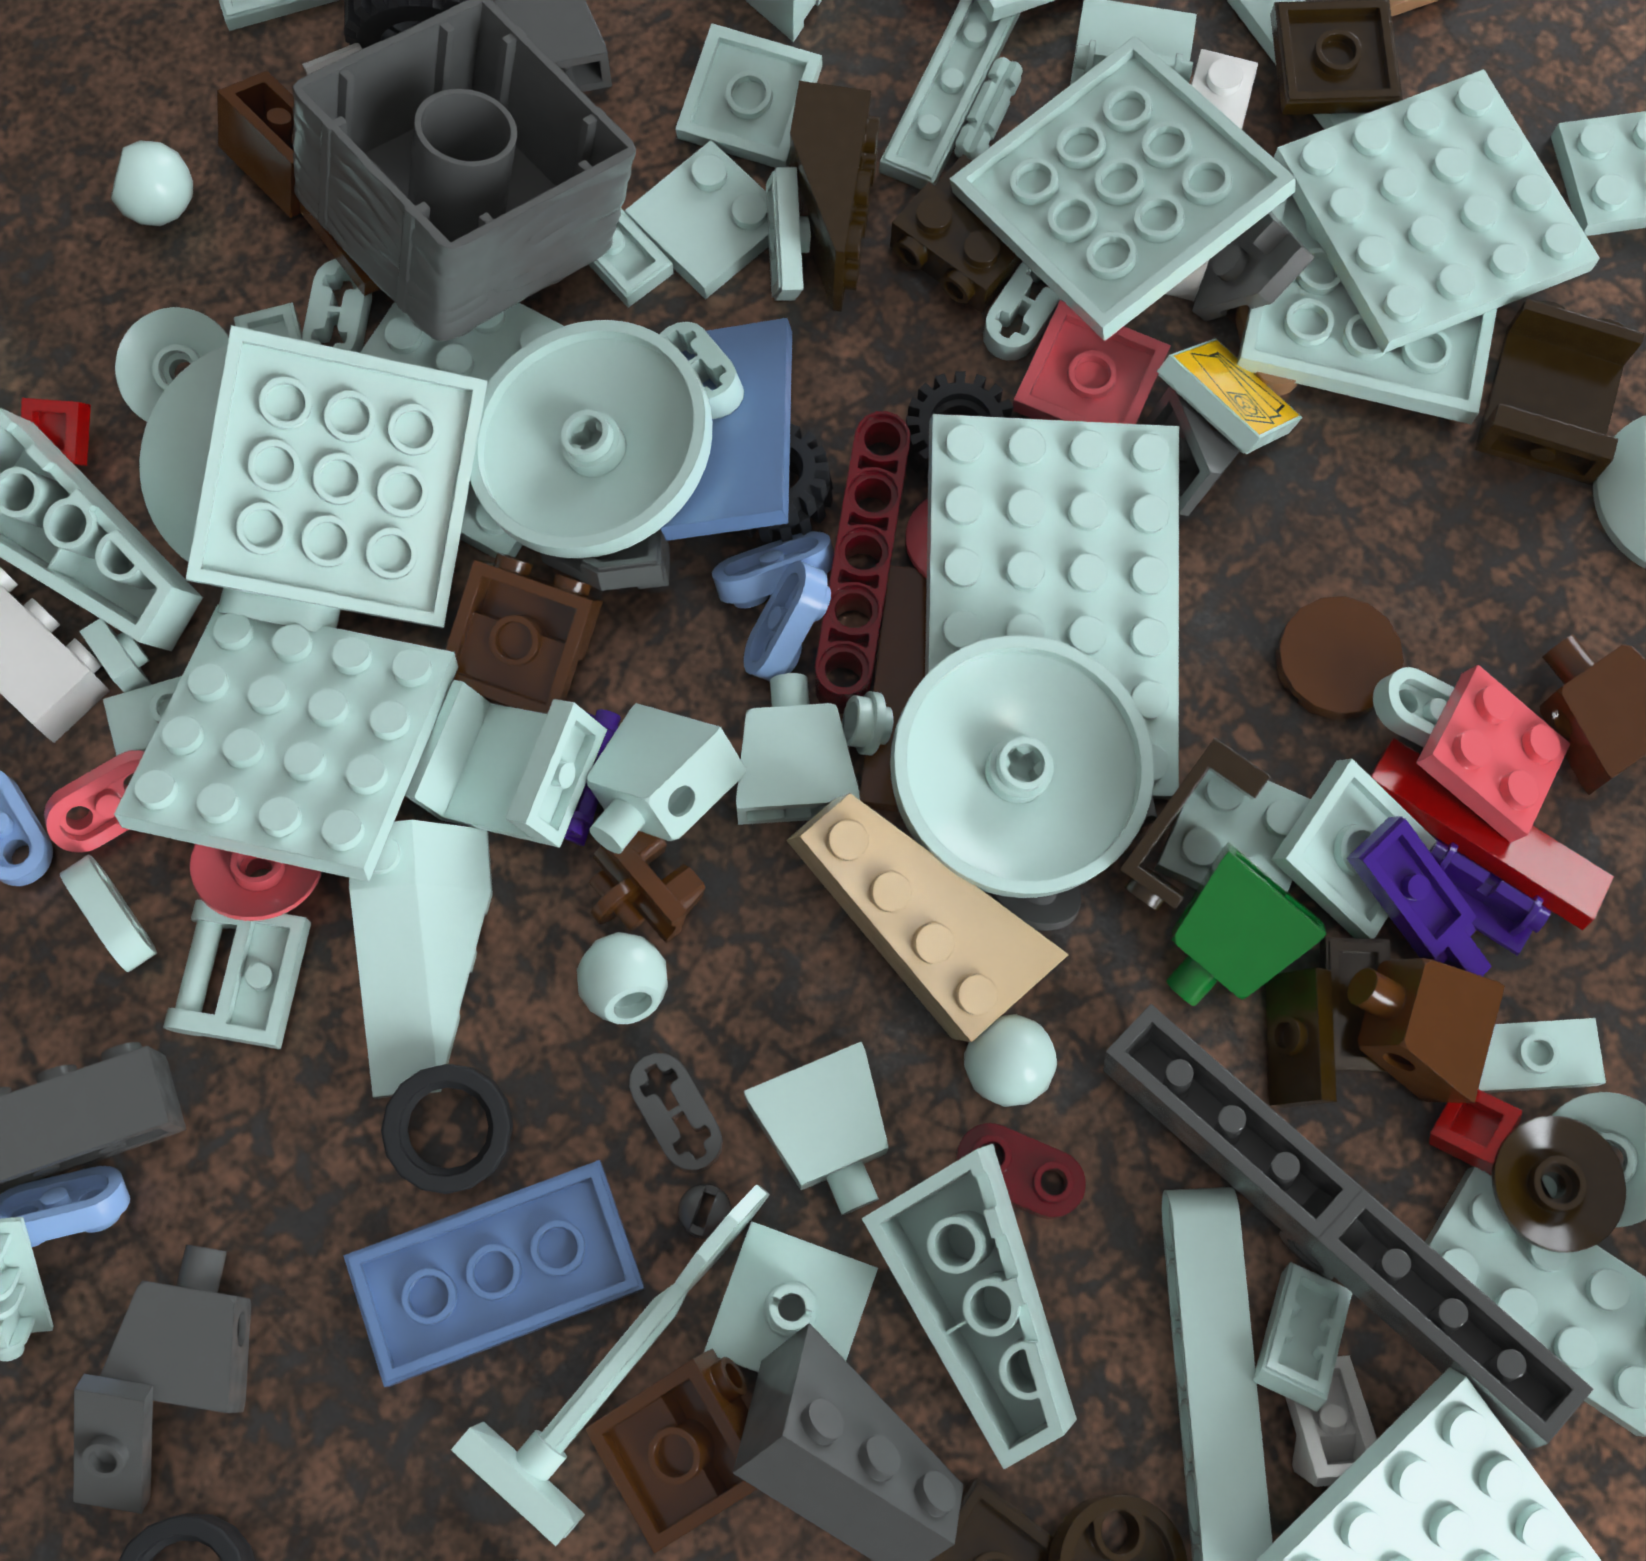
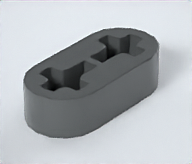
M653 1053L643 1057L635 1064L630 1074L629 1088L635 1103L667 1159L675 1168L685 1173H699L708 1170L717 1162L722 1152L723 1143L719 1126L686 1068L677 1058L666 1053ZM658 1068L663 1075H669L674 1072L678 1076V1079L670 1087L679 1105L670 1111H667L657 1094L645 1097L642 1093V1090L649 1085L647 1073L652 1069ZM685 1115L694 1131L699 1132L707 1129L711 1133V1137L704 1141L706 1154L696 1160L689 1151L678 1155L674 1149L682 1141L681 1134L674 1120Z

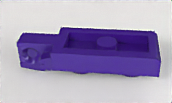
M1402 816L1388 817L1346 859L1419 958L1432 959L1483 976L1492 966L1470 937L1476 931L1472 924L1477 918L1476 914L1406 818Z

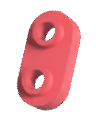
M132 750L121 753L60 788L49 798L45 806L44 818L48 834L58 847L69 852H88L129 830L121 827L114 813L128 787L124 784V781L135 772L145 751ZM77 806H83L90 810L87 816L82 819L74 820L66 816L69 810Z

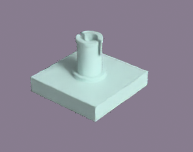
M751 1221L704 1352L713 1348L718 1358L728 1357L737 1365L759 1372L761 1361L810 1323L846 1361L878 1268Z

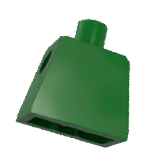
M1228 842L1220 851L1172 929L1171 940L1188 956L1166 979V982L1176 994L1192 1006H1196L1218 981L1236 997L1243 1000L1319 943L1326 935L1324 923Z

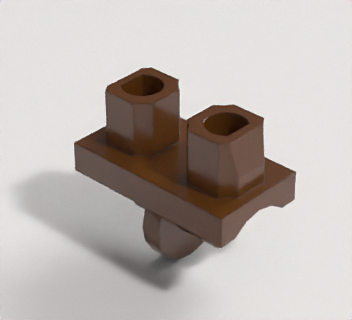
M638 831L620 854L609 851L601 844L594 853L593 858L603 870L589 881V884L601 897L590 913L599 924H605L618 917L629 931L636 929L646 919L665 943H667L681 932L686 915L703 897L706 887L696 873L684 863L660 880L648 865L665 853L667 843L664 839Z

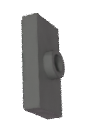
M89 1374L82 1376L74 1389L73 1502L142 1514L151 1498L153 1385Z

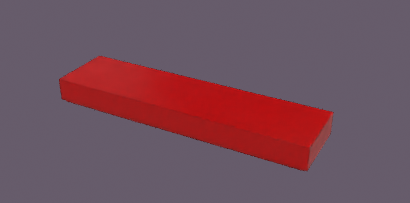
M1392 739L1377 761L1370 776L1428 833L1447 845L1454 842L1458 845V852L1530 898L1536 895L1543 898L1542 905L1582 931L1595 919L1614 876L1535 826H1532L1528 836L1510 843L1416 763L1420 756L1419 753L1397 739Z

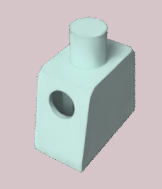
M787 673L772 677L770 679L772 707L752 708L746 711L741 761L746 767L747 772L738 781L736 796L738 825L810 820L835 798L851 793L860 800L859 789L837 706L831 703L809 704L808 677L803 674Z
M635 703L587 775V785L604 808V812L590 827V833L603 847L617 854L624 850L638 831L667 841L679 839L743 777L747 769L721 727Z
M858 1042L744 1091L745 1101L749 1110L800 1190L827 1180L841 1215L858 1210L879 1199L864 1164L885 1155L888 1150V1142L866 1051L862 1042Z

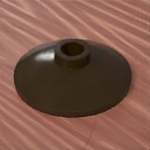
M1543 1116L1522 1123L1513 1129L1502 1141L1492 1166V1188L1501 1214L1518 1235L1541 1249L1558 1253H1570L1591 1248L1602 1242L1612 1233L1623 1214L1626 1201V1182L1621 1163L1608 1142L1594 1129L1578 1120L1563 1116ZM1543 1175L1551 1177L1556 1183L1557 1194L1554 1199L1547 1197L1542 1189L1541 1178Z

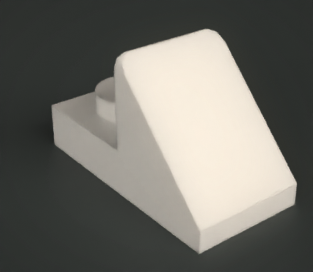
M1350 1355L1337 1356L1327 1401L1317 1412L1286 1397L1297 1435L1292 1461L1293 1470L1315 1487L1331 1486L1377 1440Z

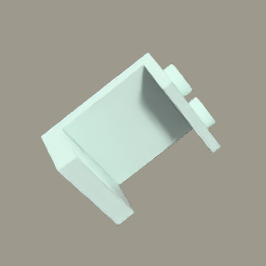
M453 680L405 796L440 820L560 848L587 782V775L593 767L607 729L574 702L553 699L548 714L490 703L463 681Z

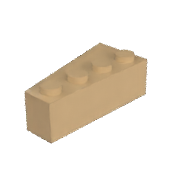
M851 793L835 798L786 840L952 1039L967 1042L974 1041L1069 955L976 885L957 876L945 867L931 852Z

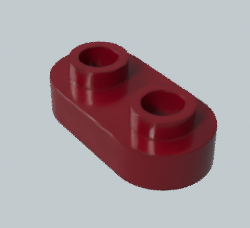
M996 1123L977 1125L964 1135L957 1147L955 1161L984 1145L993 1144L999 1148L1003 1156L1000 1168L1012 1206L1043 1219L1061 1218L1072 1212L1084 1197L1086 1189L1085 1175L1080 1164L1071 1155ZM1054 1171L1063 1178L1064 1189L1061 1194L1050 1195L1043 1190L1041 1186L1043 1173Z

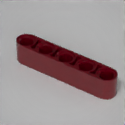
M876 411L866 415L859 422L855 431L829 582L831 600L823 617L816 657L815 694L821 704H835L839 714H844L846 704L851 696H864L871 690L907 470L910 430L902 418L888 411ZM875 443H885L896 451L889 455L879 456L873 454L867 448ZM866 498H876L885 503L887 507L879 512H868L859 507L858 503ZM856 554H867L877 560L878 564L868 570H860L850 565L847 560ZM855 610L863 613L869 620L864 626L849 628L842 625L837 618L841 613ZM838 668H847L854 671L860 680L850 687H838L828 680L827 675Z

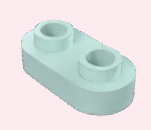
M1405 667L1386 676L1377 683L1373 693V704L1380 721L1389 730L1424 747L1454 687L1419 669Z

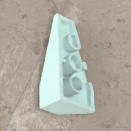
M419 820L394 821L370 881L349 878L372 1095L375 1099L392 1097L401 1083L422 1069L449 1063L461 1017L459 1011L469 973L473 971L484 916L488 914L493 895L489 836L486 830ZM442 1089L434 1090L430 1093L441 1092Z

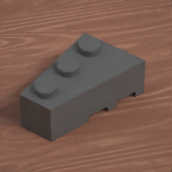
M810 1323L761 1361L733 1474L873 1561H930L955 1544L963 1484Z

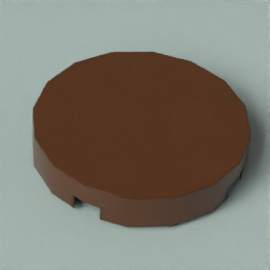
M1346 596L1320 598L1301 607L1282 630L1275 653L1278 677L1285 689L1289 688L1291 693L1299 699L1297 703L1310 713L1333 720L1358 718L1370 712L1374 708L1373 693L1377 683L1386 676L1401 669L1404 663L1400 637L1389 619L1369 603Z

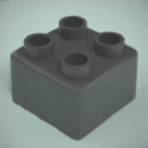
M464 1L393 37L375 43L299 79L293 85L294 106L292 110L294 126L292 140L294 148V192L296 197L372 281L409 316L413 324L432 339L448 341L469 333L475 327L534 293L560 282L570 274L596 261L611 248L613 235L617 228L616 224L621 216L620 208L626 198L627 182L631 176V166L636 155L634 143L600 107L593 104L559 66L526 37V33L519 26H516L494 1Z

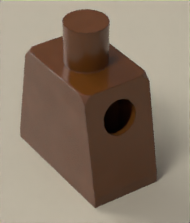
M1572 634L1542 656L1564 685L1539 707L1544 721L1570 743L1565 757L1583 789L1590 795L1646 755V658L1632 646L1623 644L1596 662L1575 635Z
M1425 958L1386 960L1378 966L1377 971L1372 968H1363L1358 971L1349 983L1347 996L1352 1004L1365 1010L1357 1039L1360 1050L1425 1102L1475 1103L1505 985L1498 981Z

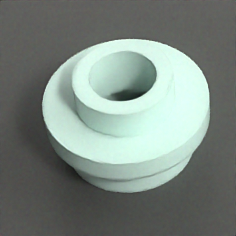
M868 691L864 696L853 695L848 700L842 719L847 746L856 747L859 754L871 756L878 750L880 744L885 745L889 741L893 728V711L890 707H886L884 696L881 693Z

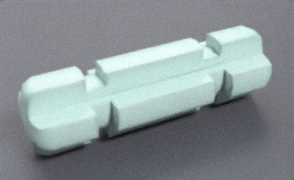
M1000 57L993 62L987 75L989 79L983 83L966 120L968 122L962 127L956 139L954 151L958 158L964 154L973 161L990 147L989 142L994 139L1011 103L1010 98L1015 95L1021 82L1023 69L1018 62H1011L1005 57Z

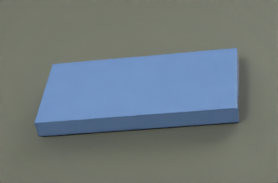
M787 318L706 331L733 363L744 389V397L739 407L731 414L722 418L712 419V443L706 468L696 489L682 509L667 524L660 528L666 541L788 524L792 330ZM686 350L681 352L688 361L695 357L694 354H690ZM711 379L702 383L703 387L707 386L711 390L718 388Z
M600 1160L343 1255L384 1387L393 1386L645 1290Z

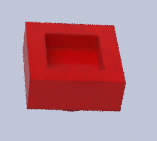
M22 398L21 417L33 422L74 465L87 466L91 405L74 401Z
M1478 1089L1475 1103L1446 1104L1430 1132L1429 1144L1491 1175L1492 1166L1500 1144L1519 1125L1523 1110Z

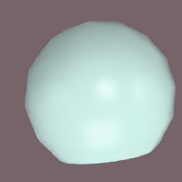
M140 140L123 147L111 194V200L122 215L141 225L162 226L178 219L186 210L193 197V179L189 168L179 153L161 142Z
M617 932L597 939L584 954L577 968L579 996L588 1009L603 1020L615 1024L638 1022L651 1015L663 1000L668 987L666 961L657 948L642 936Z
M1018 1014L1000 1016L974 1041L968 1043L964 1053V1067L974 1090L978 1094L1003 1107L1029 1104L1049 1088L1056 1071L1057 1058L1053 1043L1040 1024Z

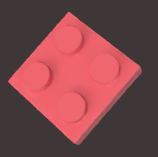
M1060 300L1013 400V411L1032 419L1137 424L1158 378L1159 373L1157 370L1166 360L1171 345L1125 326L1104 341L1064 301Z
M1476 665L1461 674L1416 763L1511 843L1528 836L1570 743L1481 666Z

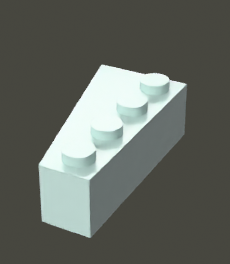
M0 408V557L139 643L172 651L203 597L33 422Z
M993 1144L974 1150L866 1215L862 1220L1003 1469H1006L1064 1436L1077 1418Z

